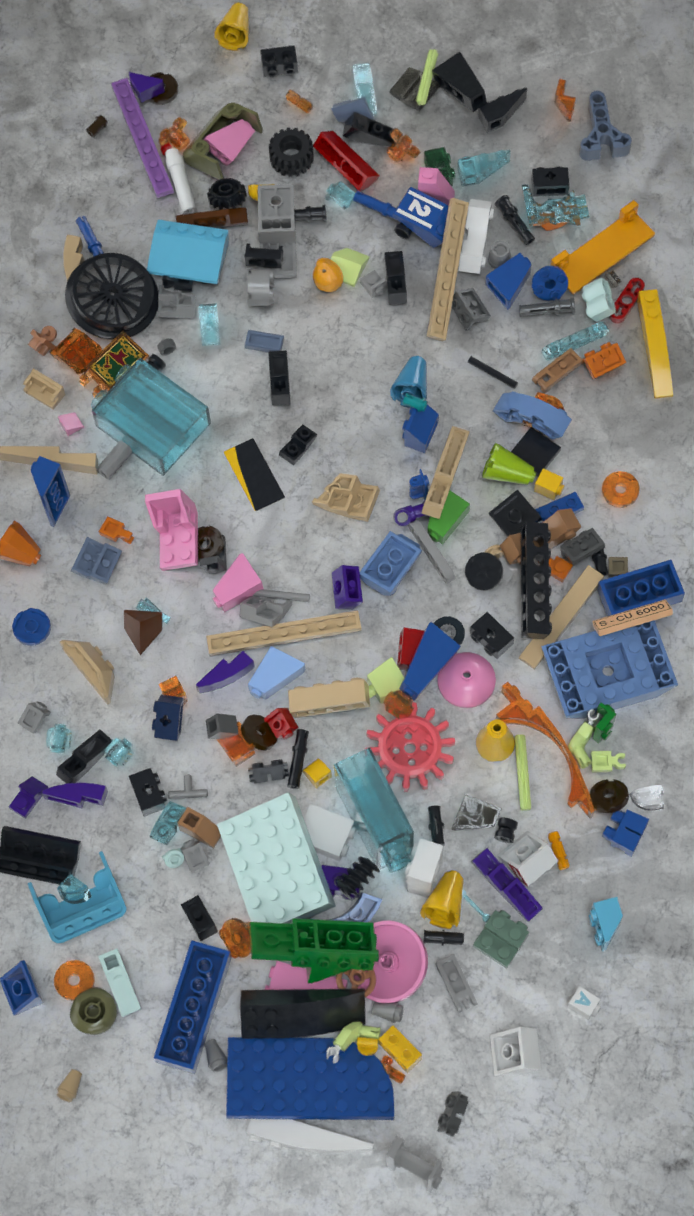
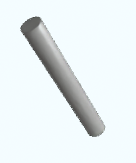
M263 589L253 594V596L306 602H309L310 594Z

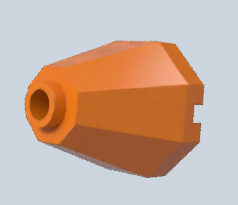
M14 520L0 539V559L31 566L32 563L36 565L42 556L39 554L41 550L22 525Z

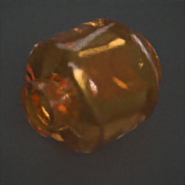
M401 690L389 692L384 700L385 710L397 719H402L405 716L409 717L414 710L412 706L413 699Z

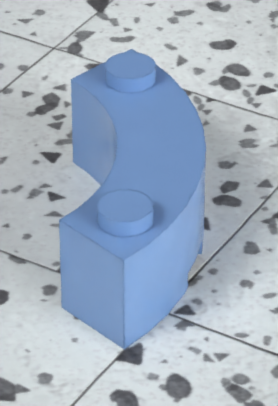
M514 391L503 393L493 409V412L505 422L522 423L523 420L530 422L533 428L544 433L550 439L562 437L572 421L563 409H557L540 399Z
M360 892L357 901L347 912L328 920L369 922L377 912L382 899Z

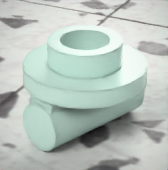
M180 848L171 849L162 856L165 864L170 868H177L184 861V855Z

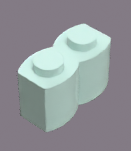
M601 277L583 286L582 297L587 303L586 314L590 319L592 318L598 322L616 313L608 281Z

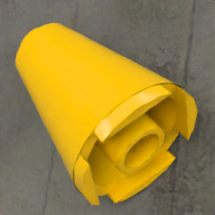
M234 3L216 27L214 37L215 39L217 38L221 47L236 51L238 48H245L249 40V12L245 4Z
M492 720L480 730L476 737L477 751L482 758L489 762L504 761L511 756L514 750V736L502 720Z
M454 870L445 872L423 904L420 914L423 919L425 917L429 918L430 924L445 929H451L453 925H455V928L458 927L464 881L459 872Z

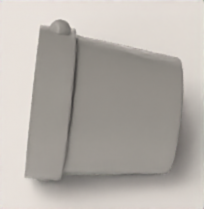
M497 241L492 245L488 255V262L492 268L496 269L512 258L509 245L504 241Z

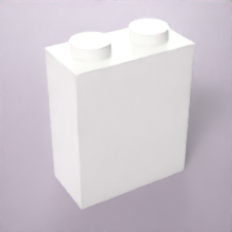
M310 804L304 821L316 853L340 862L342 856L346 857L349 846L347 844L349 839H353L357 828H355L354 820Z

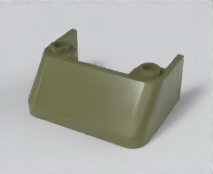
M234 102L225 105L214 114L183 152L185 163L218 180L224 179L219 162L206 156L210 147L208 142L202 139L230 125L233 121L237 122L241 119L249 122L255 131L262 133L263 128L258 113Z

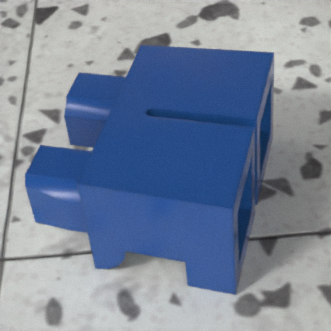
M628 809L626 813L619 810L614 812L610 819L619 824L618 829L616 830L607 825L602 837L611 842L610 846L617 847L632 857L648 825L649 819Z

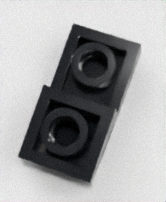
M302 424L291 435V440L279 451V456L294 465L311 446L317 437V433Z

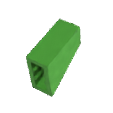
M449 491L440 519L430 516L428 534L431 539L443 545L470 512V503Z

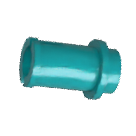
M406 393L403 399V405L418 409V412H424L428 404L425 398L420 399Z

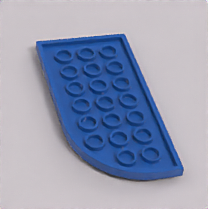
M228 1037L226 1119L394 1120L393 1086L389 1074L381 1061L374 1054L366 1056L359 1053L357 1044L354 1042L350 1044L345 1052L340 1050L338 1062L333 1063L334 1055H331L327 1060V1049L335 1047L333 1042L336 1038L242 1039V1037Z

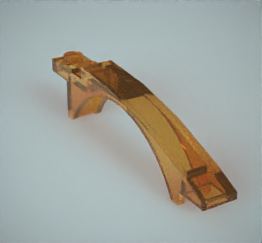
M509 682L505 683L502 686L501 693L510 704L496 714V719L502 720L505 724H516L535 729L546 735L558 746L566 758L571 774V792L567 805L573 808L578 804L589 818H592L594 808L590 794L577 762L561 734L540 706L532 710L533 706L527 699L524 700L520 696L519 689L515 685L512 686Z

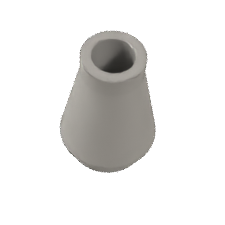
M374 1002L372 1014L393 1023L401 1022L404 1008L399 1003Z
M216 1040L207 1041L204 1045L208 1067L212 1069V1072H219L225 1069L228 1059L218 1046Z

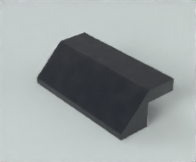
M3 826L0 844V873L71 887L79 861L81 841Z

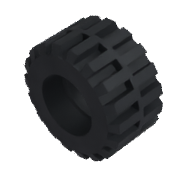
M288 127L287 130H279L280 133L276 132L274 138L270 139L269 156L271 166L275 168L277 173L281 172L283 176L288 174V177H292L295 174L300 176L301 172L304 174L306 169H310L314 161L312 139H310L308 133L305 134L304 130L298 131V128L295 127L294 129ZM289 149H295L300 151L295 155H286L283 153Z

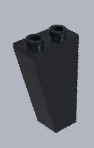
M461 52L456 53L432 70L435 83L472 112H475L487 103L482 85Z

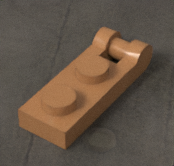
M570 348L532 378V381L541 387L540 389L543 393H547L555 384L579 367L583 360ZM546 376L549 378L547 382L543 379Z

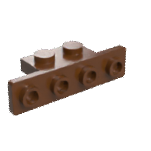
M246 207L176 215V222L211 228L248 224Z

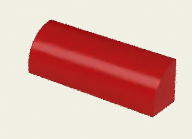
M334 131L320 132L313 147L359 191L365 190L378 179L380 175Z

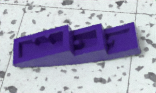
M485 848L471 861L490 884L527 922L543 909L521 881L515 878L488 848Z

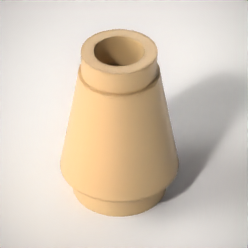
M71 1069L70 1073H68L57 1088V1096L66 1102H72L76 1098L82 1074L77 1070Z

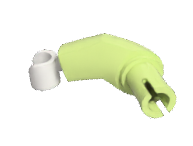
M594 709L588 712L590 720L583 722L568 745L569 754L575 756L581 769L592 764L584 748L595 730L594 723L601 721L600 713L597 714L596 718H592L595 713Z
M361 1021L348 1024L334 1040L333 1044L335 1047L327 1049V1060L331 1055H334L333 1063H337L339 1051L345 1052L352 1042L357 1041L358 1037L379 1039L381 1028L364 1026Z

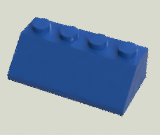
M39 456L37 462L34 461L31 466V473L50 526L55 527L70 498V493L61 465Z

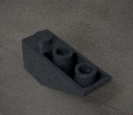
M526 87L517 89L508 95L500 96L478 109V117L487 132L504 126L527 98Z
M356 112L345 121L343 131L344 137L358 143L395 148L399 146L401 131Z

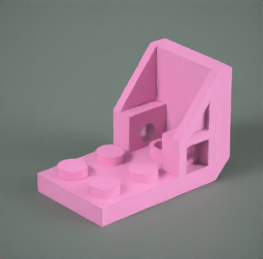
M181 489L145 495V503L154 528L160 533V569L165 571L197 566L198 513L195 503Z

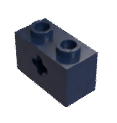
M161 694L158 701L154 702L153 712H156V719H153L152 730L155 731L154 738L178 740L182 727L183 697Z

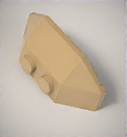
M61 640L60 645L63 651L106 704H110L115 678L112 671L114 670L113 665L109 660L104 661L101 657L103 654L97 646L93 647L90 642Z

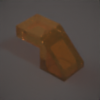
M559 79L554 104L565 119L571 122L576 98L564 95L566 80Z

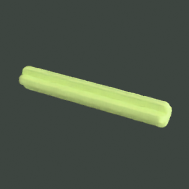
M430 49L427 54L416 98L419 106L425 105L433 77L432 70L435 68L438 57L436 49Z
M516 735L515 750L520 809L528 811L531 809L526 738L525 735Z

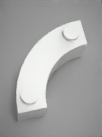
M470 199L465 228L469 232H465L458 271L480 274L481 267L485 268L486 257H484L489 220H493L494 209L491 208L492 202Z

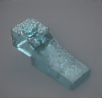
M370 63L352 65L357 99L366 97L370 111L377 115Z

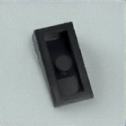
M199 895L180 904L200 941L218 932Z

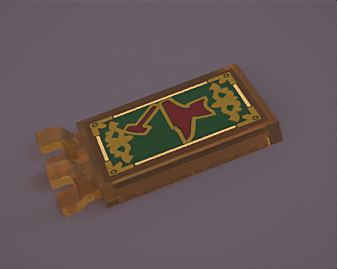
M122 331L84 367L86 372L79 377V383L85 387L93 379L98 386L93 389L92 395L98 400L105 391L111 394L149 358V355Z

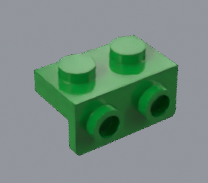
M600 703L597 708L596 717L600 713L601 721L596 725L593 740L598 744L602 739L607 740L611 735V729L616 718L615 710L610 705H604L603 703Z

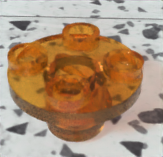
M178 117L172 123L173 126L168 129L166 127L161 131L158 143L163 146L170 141L180 151L188 146L190 138L183 132L187 121Z
M395 128L390 133L395 142L391 147H387V154L393 161H403V157L406 154L416 158L421 153L415 145L411 144L413 140L406 134L403 136L399 129Z
M237 918L227 920L223 924L222 929L219 930V936L224 941L233 958H244L251 954L250 922L245 923Z

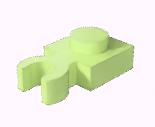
M591 751L592 772H612V767L619 770L625 769L626 764L618 762V759L625 758V754L618 753L616 756H611V751Z

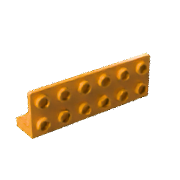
M635 200L620 209L617 221L571 254L564 250L551 259L550 266H557L566 273L568 278L567 289L572 294H576L583 286L591 283L655 236V232L637 215L639 204Z

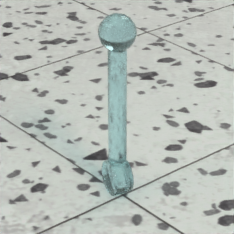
M463 890L462 898H464L483 917V921L487 923V921L490 918V915L485 914L466 895V891Z

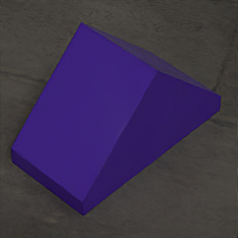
M129 72L130 84L141 103L164 92L163 79Z

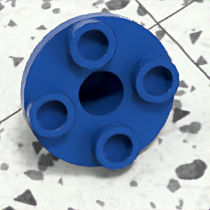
M545 266L539 269L532 278L533 292L542 300L560 299L568 287L566 273L557 266Z

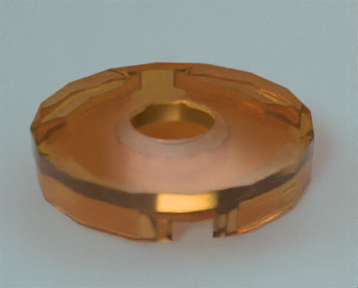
M618 471L611 473L605 478L602 485V495L611 506L625 508L635 503L639 496L640 487L633 475ZM622 486L626 491L618 493L615 488Z
M79 960L65 962L58 968L54 976L55 989L61 997L69 1001H74L83 991L94 988L95 984L94 973L90 966ZM72 976L80 977V982L76 986L69 984V979Z

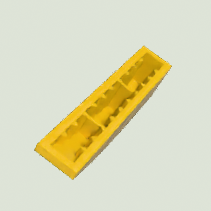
M657 289L639 291L637 305L654 398L673 397L669 355Z

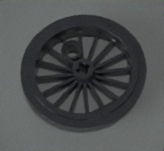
M103 253L85 260L74 269L66 284L65 301L71 317L83 330L99 338L117 340L122 334L127 338L135 336L150 325L158 310L159 291L154 278L141 263L124 254ZM110 265H118L114 283ZM99 266H107L109 281L107 280ZM121 266L128 268L129 270L117 283ZM94 268L102 281L88 271ZM132 271L138 275V277L124 283ZM83 276H86L92 281L87 283L80 280ZM141 280L144 283V286L127 288ZM77 286L87 288L86 292L77 293ZM96 287L100 291H91L90 289ZM143 292L142 297L130 293ZM79 298H89L92 301L81 305ZM128 299L140 302L139 307ZM104 300L92 315L85 311V309ZM108 303L104 322L95 319L97 314ZM117 303L128 318V322L120 323ZM123 303L137 312L135 318L131 316ZM111 305H114L117 324L107 323Z

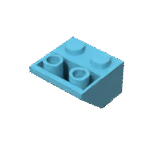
M617 897L593 903L590 915H588L591 927H595L596 934H594L597 946H601L602 951L608 948L623 917Z

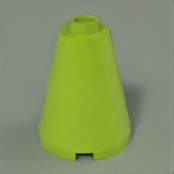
M495 443L489 453V459L486 461L482 478L524 485L534 481L536 472H534L533 466L500 444Z

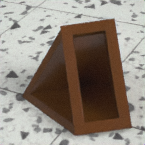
M124 610V629L140 655L162 631V612Z

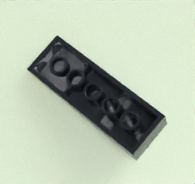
M365 989L241 990L240 1016L242 1039L293 1038L341 1031L348 1024L356 1021H361L363 1025H366Z

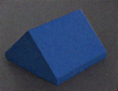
M25 960L20 961L0 978V983L13 1015H18L43 1004L30 968Z

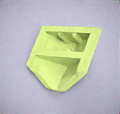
M349 248L334 252L331 260L340 267L343 273V283L355 287L370 257Z

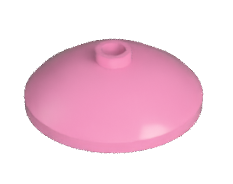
M462 652L455 654L439 672L437 682L440 693L449 703L460 708H473L483 704L491 697L495 688L496 677L493 667L484 657L475 653ZM465 673L470 674V677L466 678L463 675Z

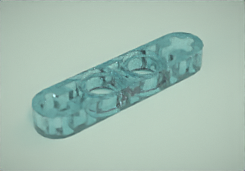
M599 322L546 345L541 352L546 360L554 359L570 348L575 350L606 336L609 333V329L605 322Z

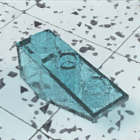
M499 150L494 153H482L478 156H466L458 159L457 169L462 187L481 183L509 163L510 150Z

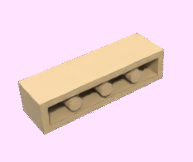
M352 678L351 681L346 682L338 680L326 685L318 683L314 684L313 687L307 688L298 686L294 690H288L289 710L294 718L370 707L369 686L362 678Z

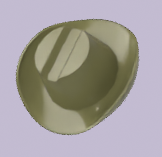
M90 988L83 991L74 999L70 1008V1019L75 1028L91 1035L102 1034L110 1029L117 1015V1008L113 997L101 988Z

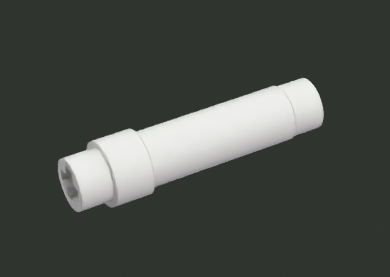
M177 148L168 149L165 152L166 165L171 174L183 214L196 213L197 209L186 175L183 157Z

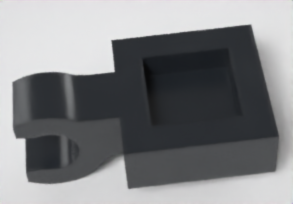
M166 275L162 276L164 288L174 286V290L192 291V280L172 278Z

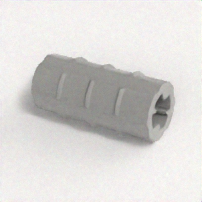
M119 441L97 467L99 474L106 479H110L132 453L131 447L125 442Z

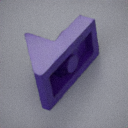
M33 776L18 786L20 792L9 805V809L24 819L28 817L43 796V790L49 788Z

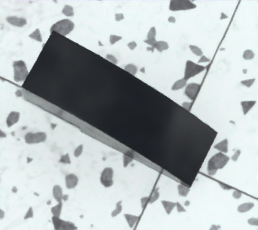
M384 252L389 305L406 304L407 291L403 252Z
M287 350L270 351L269 369L272 406L290 405Z
M98 730L72 751V756L58 766L56 775L66 784L76 783L100 760L114 744V741L102 730Z

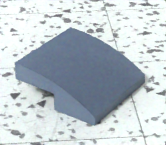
M86 537L71 572L93 581L107 584L122 550Z

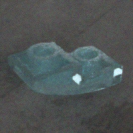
M170 801L155 823L150 838L167 845L177 833V823L186 808Z

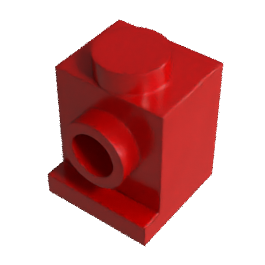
M276 708L264 718V721L268 722L276 738L288 739L299 728L288 708Z

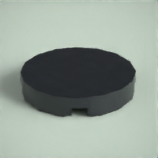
M481 552L468 560L465 566V576L469 584L477 590L493 589L500 583L503 577V566L495 555Z

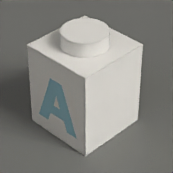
M579 986L570 1000L568 1008L589 1020L591 1016L596 1017L601 1008L598 1005L600 998Z

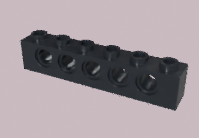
M525 522L520 527L522 638L545 639L552 631V623L550 622L552 605L549 603L552 591L551 585H549L551 549L548 544L551 532L548 530V523ZM533 540L539 543V547L534 545ZM533 559L538 560L540 565H536ZM534 577L539 579L540 584L534 581ZM534 596L540 599V603L535 601ZM534 614L540 617V621L535 619Z

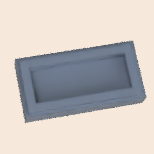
M248 330L244 346L245 349L263 352L281 351L284 336Z

